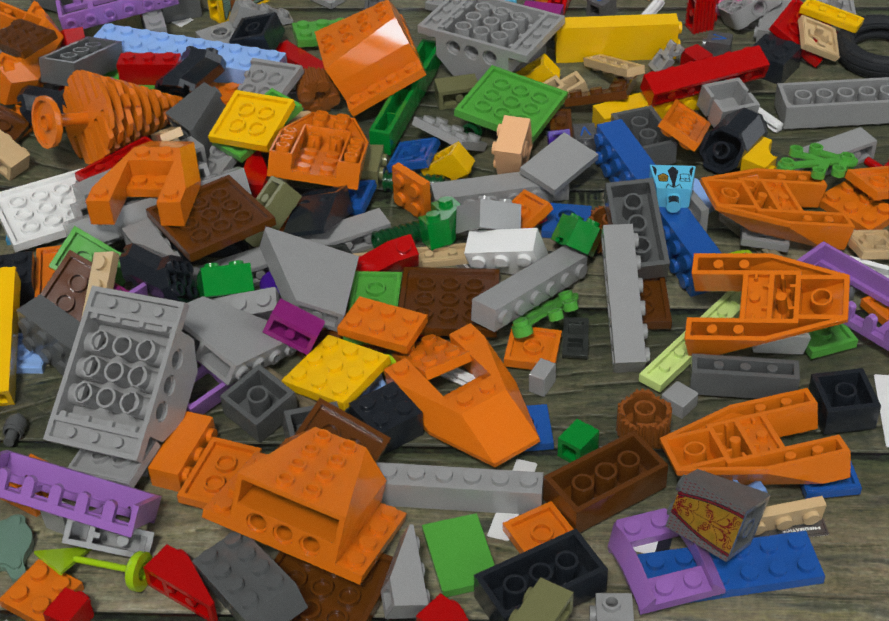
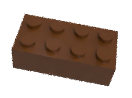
M632 431L543 476V499L546 503L552 501L572 528L582 532L664 489L667 484L668 464L635 431Z

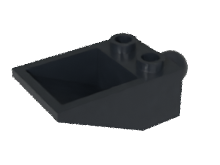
M347 185L310 190L303 193L296 207L292 210L283 232L298 237L323 234L343 219H346L348 215L354 212Z

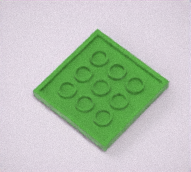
M492 65L454 109V116L496 132L498 124H502L504 115L530 118L533 144L563 105L568 92Z

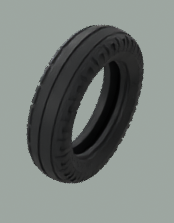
M873 14L861 16L864 18V22L856 34L841 28L837 34L840 55L839 61L842 65L863 77H889V56L867 52L856 44L859 41L873 38L889 40V15Z

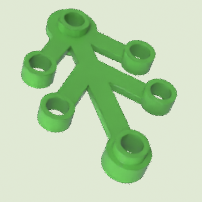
M811 143L808 153L803 152L804 148L800 145H791L788 153L789 156L801 158L804 161H794L792 158L783 157L778 161L776 169L795 170L813 167L811 177L816 180H823L826 171L832 166L831 175L836 178H843L848 169H854L857 166L858 159L850 152L835 154L823 150V145L819 143Z
M572 290L562 291L558 293L557 298L543 302L513 320L511 328L514 338H523L533 334L532 324L547 315L549 321L554 322L564 318L562 310L564 312L577 310L579 308L577 302L579 299L578 293H573Z

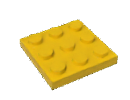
M235 90L208 135L209 141L269 152L280 129L284 127L296 106L294 99Z
M327 335L281 382L295 393L316 401L319 398L329 403L337 401L339 409L345 411L349 407V403L356 400L384 369L391 364L390 356Z

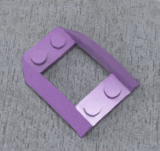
M666 508L616 520L608 542V552L612 553L616 559L628 587L635 597L640 615L726 592L709 552L665 526L669 518ZM680 536L689 548L697 567L648 579L633 547Z

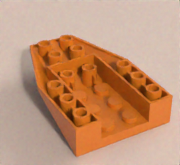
M317 110L280 129L269 150L267 176L334 187L347 185L348 189L358 190L369 142L355 118H351L347 114L332 115L327 111Z

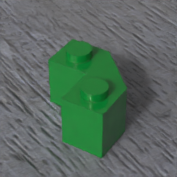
M444 196L439 198L438 201L431 202L432 211L418 217L422 242L430 250L453 244L456 240L457 206L461 204L452 196Z
M562 213L551 236V240L593 258L601 241L602 229L599 228L600 223L589 218L585 222L583 221L584 218L574 213H571L570 216Z

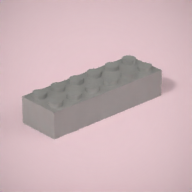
M889 77L777 83L774 106L780 121L783 122V129L793 130L796 128L889 123Z

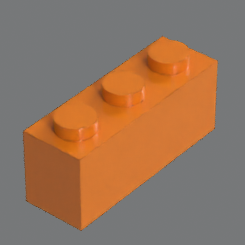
M189 411L185 412V416L179 426L166 438L148 466L153 486L177 492L180 491L212 436L217 437L218 435L213 417Z

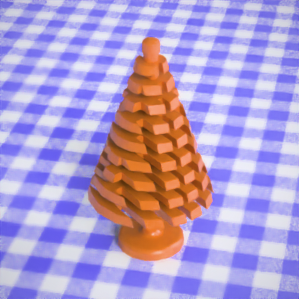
M76 70L72 73L73 75L69 76L67 80L68 86L64 88L63 98L66 107L62 105L64 113L61 114L53 98L46 95L39 96L32 105V126L37 141L46 149H52L59 145L62 140L63 127H65L74 152L80 159L84 158L86 164L90 165L144 136L155 133L167 124L170 125L165 112L181 101L183 97L162 93L156 89H148V87L130 82L127 83L126 81L109 76L105 77L101 74L85 70Z

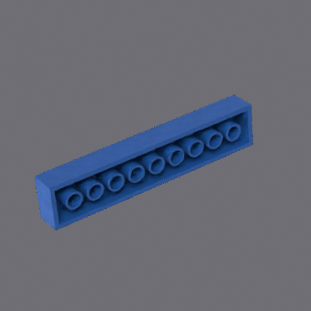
M619 119L597 124L594 141L596 153L599 155L595 164L599 165L602 169L604 177H607L610 182L649 178L650 165L656 164L623 120ZM659 207L671 273L676 275L681 287L685 288L690 297L712 292L695 291L692 278L694 253H721V251L688 207L681 208L676 213L667 211L666 207Z

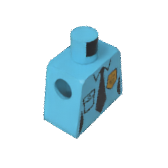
M650 165L649 178L654 179L659 207H666L667 211L676 213L681 208L690 206L694 188L695 166Z

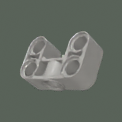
M723 0L717 5V8L725 25L735 30H740L774 7L779 6L783 0Z

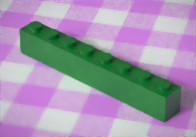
M422 39L417 47L426 76L389 96L369 130L370 144L384 145V154L391 155L442 64L436 55V41Z

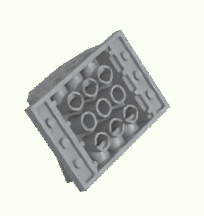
M445 0L417 27L418 33L425 34L428 37H435L436 55L453 76L475 73L477 81H479L492 65L515 73L542 54H546L547 41L565 24V16L506 0Z
M92 286L43 440L142 463L149 439L163 442L183 420L198 369L194 339L182 332L189 305L185 302Z

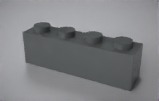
M692 353L689 388L698 392V395L759 399L795 391L799 388V360Z

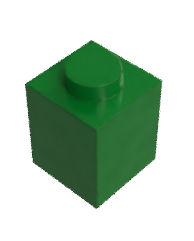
M576 419L558 437L557 456L570 463L598 449L599 430L590 424Z

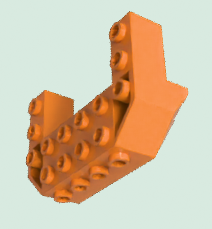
M0 1V29L10 26L11 22L16 19H24L54 30L58 37L26 59L1 52L0 103L3 105L21 103V101H17V96L21 89L27 85L44 87V84H47L41 82L39 57L60 49L63 34L36 1H33L27 12Z

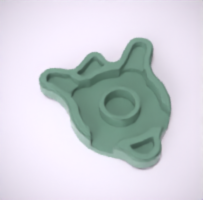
M15 514L0 521V572L6 571L10 579L15 583L26 572L25 562L34 548V538L31 529L27 525L25 516L21 514Z

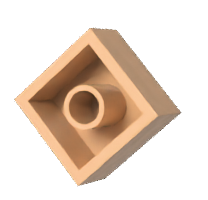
M504 115L502 124H498L497 141H493L491 151L495 155L493 167L496 168L497 174L520 172V167L529 161L533 147L531 119Z

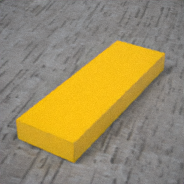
M806 0L799 10L801 14L855 34L864 22V18L817 0Z

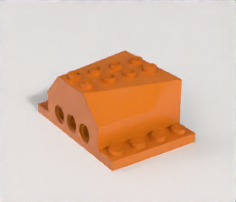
M390 0L381 1L372 7L315 31L324 68L346 100L348 110L353 117L426 76L407 23Z
M313 427L285 439L270 454L256 451L203 508L202 518L361 585L404 524L407 513L393 506L381 503L387 480L366 447L352 440L332 434L328 430Z

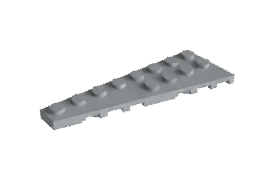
M252 58L250 61L252 65L249 70L245 71V80L243 84H239L238 90L265 94L273 88L287 96L303 75L304 69L302 65ZM211 146L207 166L210 175L233 168L238 160L215 146Z

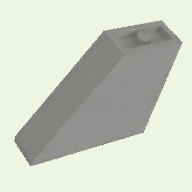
M265 227L259 247L281 298L326 321L323 328L337 332V327L345 315L359 256Z
M204 296L186 303L189 305L182 332L194 339L196 360L228 386L240 380L258 364L265 368L271 364H276L287 356H292L296 352V349L262 332L268 321L266 319Z

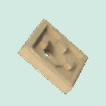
M801 15L798 19L801 49L836 62L840 58L836 28Z
M887 230L853 231L847 245L861 260L889 259V232Z

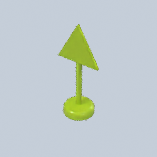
M83 547L34 551L38 558L60 576L75 563L125 572V583L131 591L142 592L148 586L143 567L152 559L149 552L137 551L130 557L127 565L83 557L92 550Z

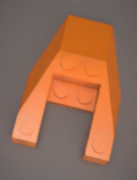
M149 141L134 147L91 188L86 199L91 224L115 225L127 197H158L156 203L161 226H185L201 186L194 142Z
M754 168L702 177L699 181L716 211L752 232L814 247L824 241L836 249L845 250L855 229L854 224L846 213L804 211L802 209L807 207L818 208L827 188V183L824 179L816 180L811 177V171Z
M694 253L692 278L695 291H742L739 318L687 317L685 344L688 356H692V353L721 355L848 322L849 274L772 253Z
M471 323L449 334L452 344L470 351L472 361L462 366L475 377L474 380L443 396L407 358L384 369L387 384L394 381L423 412V429L429 435L493 467L501 465L540 442L516 381L485 336Z
M808 388L726 406L660 438V444L677 476L687 475L699 469L732 481L738 480L743 485H749L755 481H761L763 485L825 484L850 478L851 451L840 435L786 447L780 439L783 436L818 429V403Z

